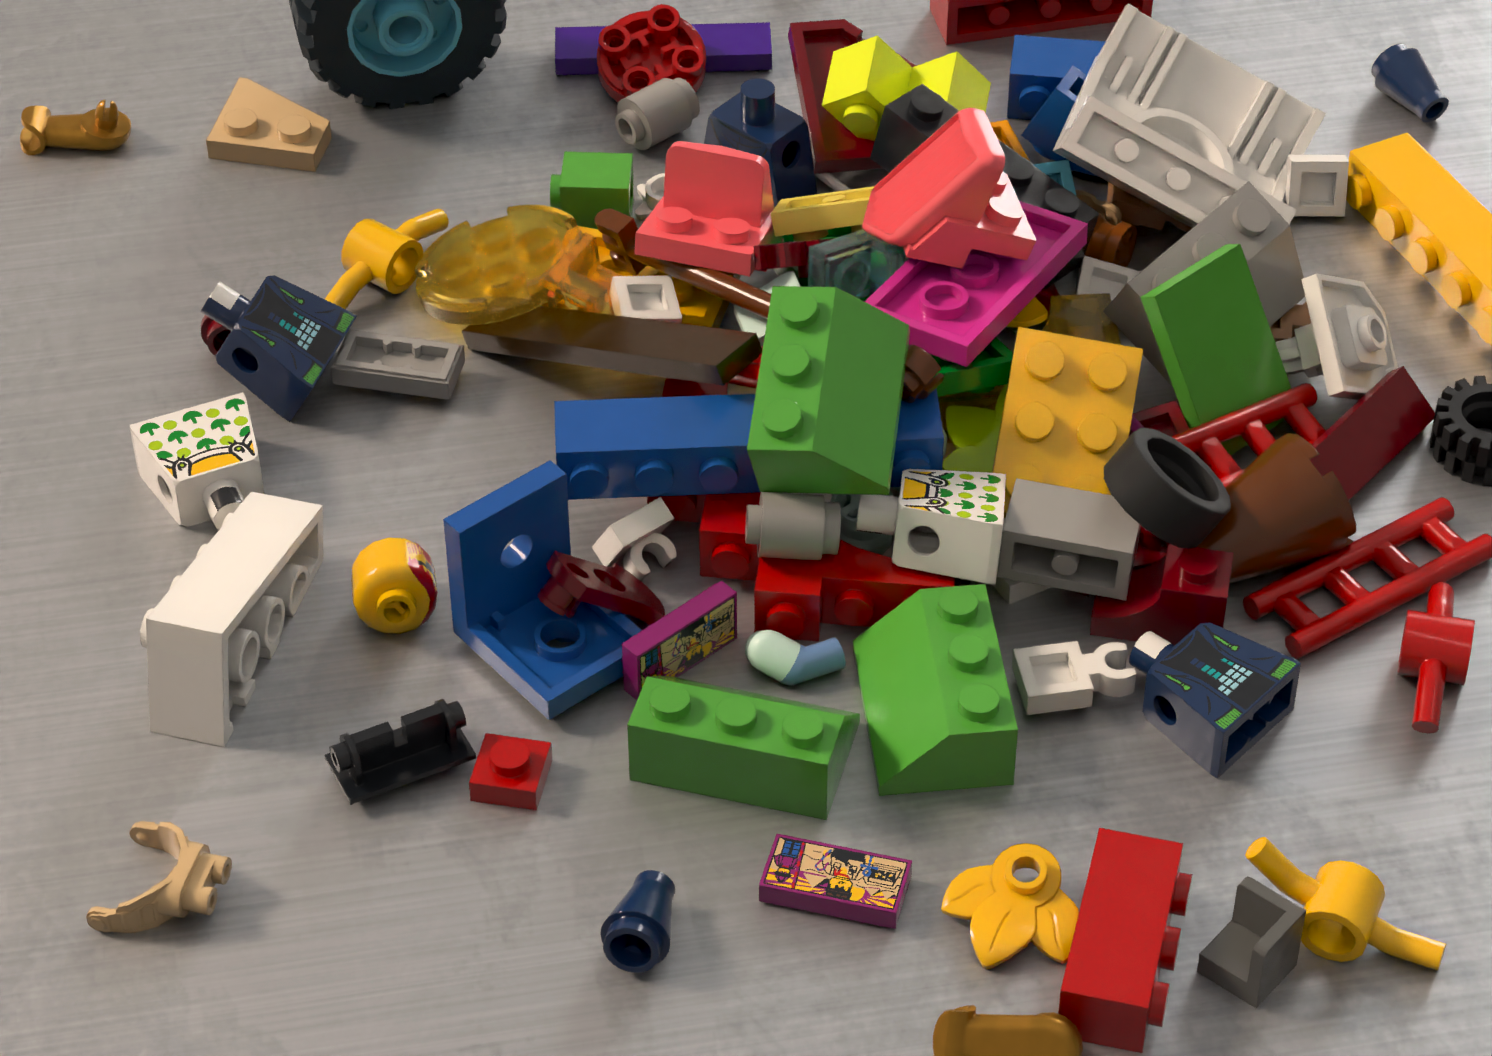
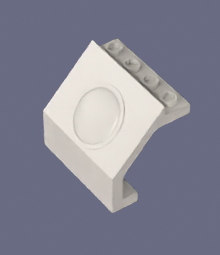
M1128 3L1124 7L1100 53L1095 57L1053 152L1069 159L1071 162L1191 228H1194L1248 181L1290 224L1297 210L1282 202L1286 191L1288 155H1303L1326 113L1318 108L1307 105L1286 93L1287 91L1282 88H1277L1273 83L1262 80L1192 41L1185 34L1178 33L1174 28L1165 26L1138 11V8Z

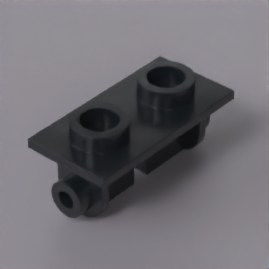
M444 699L434 702V705L401 716L402 727L395 730L391 728L387 721L351 735L348 733L340 735V743L330 746V753L324 756L350 805L476 759L475 751L461 730L462 727L466 726V718L460 703L454 701L447 704Z

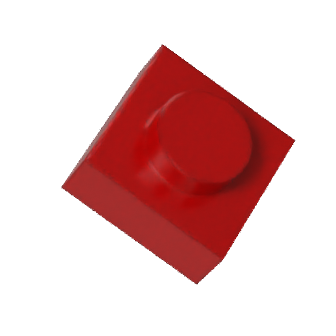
M485 733L469 781L470 801L537 810L553 761L551 742Z

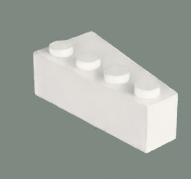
M251 491L234 513H229L225 517L222 527L210 542L200 547L196 559L181 576L178 575L174 578L169 591L157 606L150 608L146 612L140 629V643L142 647L147 648L150 732L220 747L226 746L234 731L233 722L229 720L231 708L234 704L247 706L256 689L255 679H251L255 671L258 657L266 659L273 657L280 643L285 615L294 617L323 562V505Z

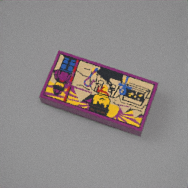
M721 580L623 642L624 691L637 701L647 676L679 677L737 639V592Z
M776 833L759 883V901L896 929L912 877V860Z

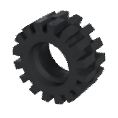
M1485 375L1474 376L1473 385H1470L1463 378L1455 381L1454 389L1447 386L1442 391L1441 398H1438L1430 437V448H1434L1433 457L1437 463L1445 461L1444 470L1450 475L1461 470L1463 471L1462 481L1472 483L1474 476L1483 478L1482 486L1492 487V433L1477 429H1492V384H1487Z

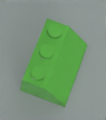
M772 286L747 452L760 492L889 495L906 369L905 363L910 339L908 324L837 287Z
M986 584L919 589L853 640V654L879 796L1014 785L1018 727Z
M647 676L627 724L629 779L631 781L827 820L860 723V714L672 676Z

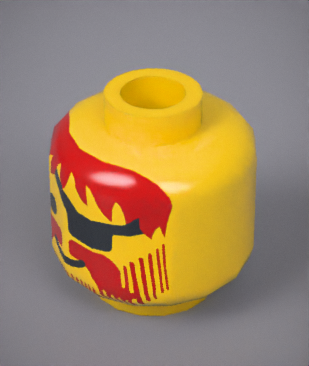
M389 537L372 542L360 551L352 565L351 575L353 604L359 618L370 628L390 634H401L415 630L428 621L436 608L438 593L435 568L430 555L415 542L405 538Z

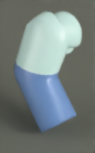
M761 630L751 634L745 644V654L751 665L784 685H796L844 669L846 666L843 648L835 637L805 647L779 632Z

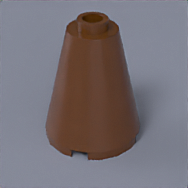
M1287 433L1275 440L1225 487L1230 496L1231 510L1204 541L1197 546L1205 549L1234 552L1229 584L1341 551L1353 543V540L1348 537L1356 533V521L1351 504L1340 481L1333 471L1321 476L1310 461L1320 453L1312 444L1298 434Z

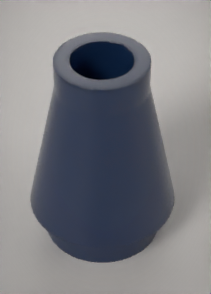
M1396 44L1382 52L1375 60L1371 73L1375 78V86L1378 90L1416 114L1424 123L1436 120L1445 112L1449 100L1439 89L1417 49L1408 48L1405 44Z
M647 870L638 874L631 889L602 924L600 934L605 956L614 966L621 970L632 973L648 971L661 962L669 952L672 900L675 894V885L666 874L655 870Z

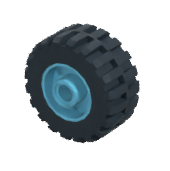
M289 0L303 57L308 60L309 68L318 80L328 82L329 89L339 96L348 99L353 94L356 103L374 108L377 102L388 103L389 109L404 108L405 103L418 102L419 105L434 103L433 97L446 93L449 97L463 88V80L467 77L474 80L486 67L484 57L491 59L495 55L501 43L499 34L506 28L507 12L504 6L506 0Z

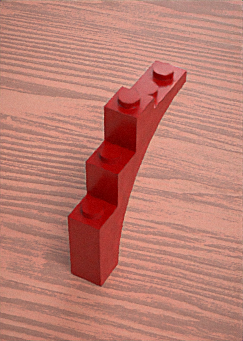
M666 378L662 397L728 395V383L722 386ZM761 492L647 497V504L661 497L674 517L672 521L701 523L699 529L700 576L756 581L754 589V632L773 630L792 640L819 642L822 623L871 627L919 589L955 586V577L899 567L892 563V558L857 548L843 540L839 542L837 555L822 554L821 560L760 558L757 555V544L745 543L747 505H759Z

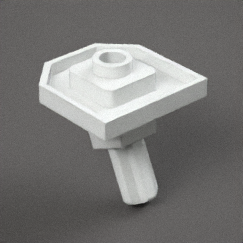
M1314 274L1301 280L1311 323L1294 329L1296 337L1275 342L1286 374L1288 376L1305 372L1308 378L1323 375L1329 397L1360 400L1387 373L1398 368L1386 314L1363 281L1323 274Z

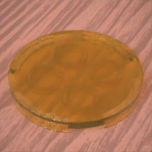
M516 205L507 207L506 212L508 216L492 219L474 227H471L467 220L456 225L441 235L426 249L423 257L415 267L414 272L417 277L416 292L422 307L430 316L442 322L457 325H480L510 319L547 303L563 292L578 277L587 259V245L575 218L563 210L550 206Z

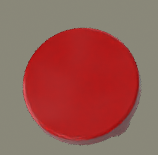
M660 4L651 8L650 11L629 14L614 24L606 26L599 34L597 49L599 80L605 91L616 102L663 78L672 80L682 78L691 85L696 93L706 73L704 42L697 30L681 18L679 12L670 5Z

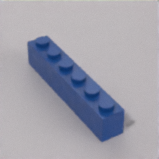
M937 388L925 399L917 398L913 403L901 400L890 487H901L902 471L907 469L942 470L944 435ZM756 394L554 401L556 465L567 474L568 500L760 492L747 452Z

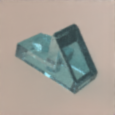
M864 230L856 231L809 246L808 287H837L860 299L872 295L909 258L906 257L903 247L890 245L866 233Z

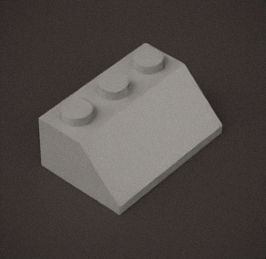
M1249 181L1130 280L1103 311L1136 348L1143 349L1144 357L1171 386L1170 377L1140 298L1144 294L1225 244H1241L1270 327L1305 297L1301 280L1304 277L1291 227Z

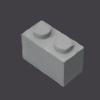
M1016 478L1002 531L997 577L1126 601L1138 548L1141 525L1124 511L1112 495Z

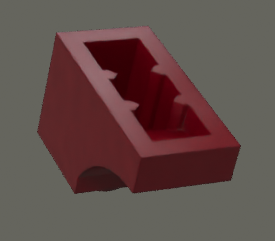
M1168 544L1167 554L1150 566L1132 571L1126 601L1095 595L1090 635L1137 642L1144 633L1152 631L1173 645H1176L1200 623H1213L1223 628L1234 552L1199 547L1186 549Z

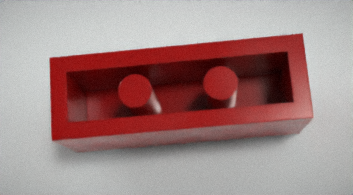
M1099 828L1060 990L1058 1014L1067 1017L1076 1025L1083 1042L1143 1053L1148 1025L1163 1026L1170 984L1159 982L1158 978L1160 968L1174 971L1181 928L1170 926L1172 914L1186 915L1193 874L1180 872L1183 843Z

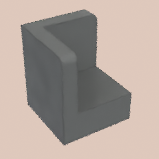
M1246 877L1237 886L1232 920L1199 953L1197 972L1249 1005L1257 1008L1297 965L1306 910L1255 879Z

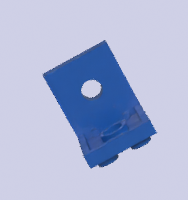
M549 460L443 519L453 632L548 720L623 676L622 643L642 631L623 613L583 601L578 606L574 617L568 618L565 614L564 616L559 615L546 607L537 595L551 576L546 563L553 552L558 551L571 555L567 474ZM514 538L512 543L504 550L506 545ZM553 639L561 642L575 641L574 644L565 648H554L546 645L547 642Z

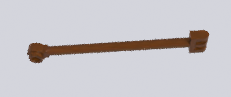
M610 208L596 214L594 218L595 224L599 232L603 233L602 239L606 248L610 250V257L615 266L636 276L646 266H650L763 318H768L770 293L718 270L636 255L635 234L638 227L634 218ZM916 345L908 346L902 401L913 403L917 398H927L944 380V375L938 373L941 367L928 352Z

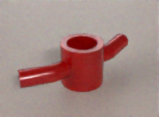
M1438 582L1430 587L1427 612L1407 610L1397 675L1418 678L1412 728L1427 734L1435 733L1439 730L1445 683L1463 686L1465 684L1474 634L1475 620L1453 617L1454 590L1449 584L1444 582Z

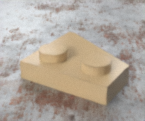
M239 77L206 139L208 158L316 172L332 139L330 120L248 78Z

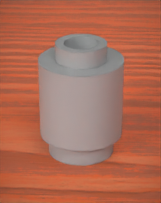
M663 78L618 102L617 115L615 117L616 129L626 143L633 145L637 149L647 150L691 126L692 120L698 117L700 112L698 97L686 80L682 78H675L673 80Z
M761 492L759 505H747L745 543L757 544V555L760 558L821 560L822 554L837 555L841 528L840 503L825 502L824 495Z

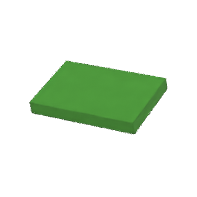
M1225 244L1140 297L1189 429L1291 388L1241 244ZM1279 419L1265 425V427L1270 430L1285 419ZM1241 436L1221 443L1230 455L1248 445Z

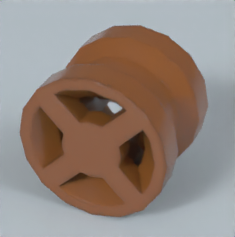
M1099 213L1084 256L1128 267L1136 245V227L1123 221L1117 225L1108 223L1105 216Z

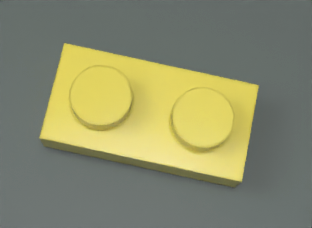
M874 186L781 199L770 213L775 237L792 234L794 241L817 240L826 237L829 234L828 229L848 226L851 227V232L854 234L866 233L862 228V223Z

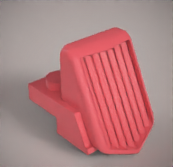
M965 108L958 111L874 186L862 223V228L866 233L890 245L903 247L908 258L963 269L971 249L1028 260L1037 241L1008 175L1003 172L1005 155L984 110L976 108Z
M684 141L674 142L666 153L664 196L636 231L635 254L750 277L753 271L756 270L753 246L783 243L782 236L775 237L770 213L774 209L770 169L767 160L762 156L725 146Z

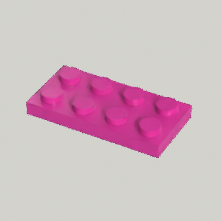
M1019 201L1037 240L1028 260L971 249L963 269L909 258L865 302L908 324L910 328L909 345H916L944 361L967 367L1087 244L1088 223Z

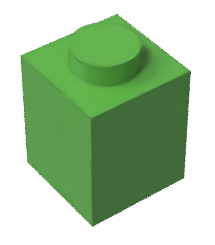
M564 151L561 174H552L550 181L551 209H561L562 232H572L574 225L598 229L594 218L598 212L608 208L632 217L634 205L633 153Z

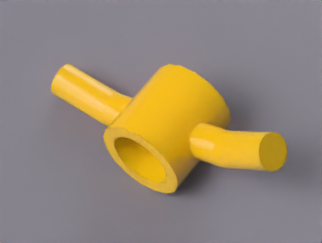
M434 209L405 221L396 230L371 218L358 222L348 233L341 251V262L347 271L340 277L325 297V300L346 309L358 292L369 282L392 294H399L407 290L417 278L423 263V248L418 241L445 230L449 224L447 214L442 209Z
M1266 837L1258 838L1248 847L1245 854L1246 858L1278 890L1304 906L1303 909L1306 910L1301 942L1314 954L1332 961H1352L1362 956L1368 943L1390 956L1437 971L1439 970L1446 943L1397 928L1378 917L1385 898L1384 885L1378 876L1368 868L1348 861L1328 862L1320 867L1314 879L1300 871Z

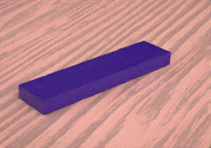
M770 22L691 24L700 34L705 45L706 72L772 70ZM606 26L555 27L556 75L598 74V38L600 32Z

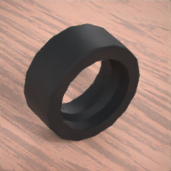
M1139 428L1129 436L1104 466V481L1111 495L1124 511L1150 533L1176 547L1186 549L1197 547L1231 510L1230 496L1221 480L1211 468L1189 448L1158 430Z

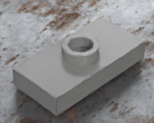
M349 329L331 366L332 383L450 400L465 363L464 345Z

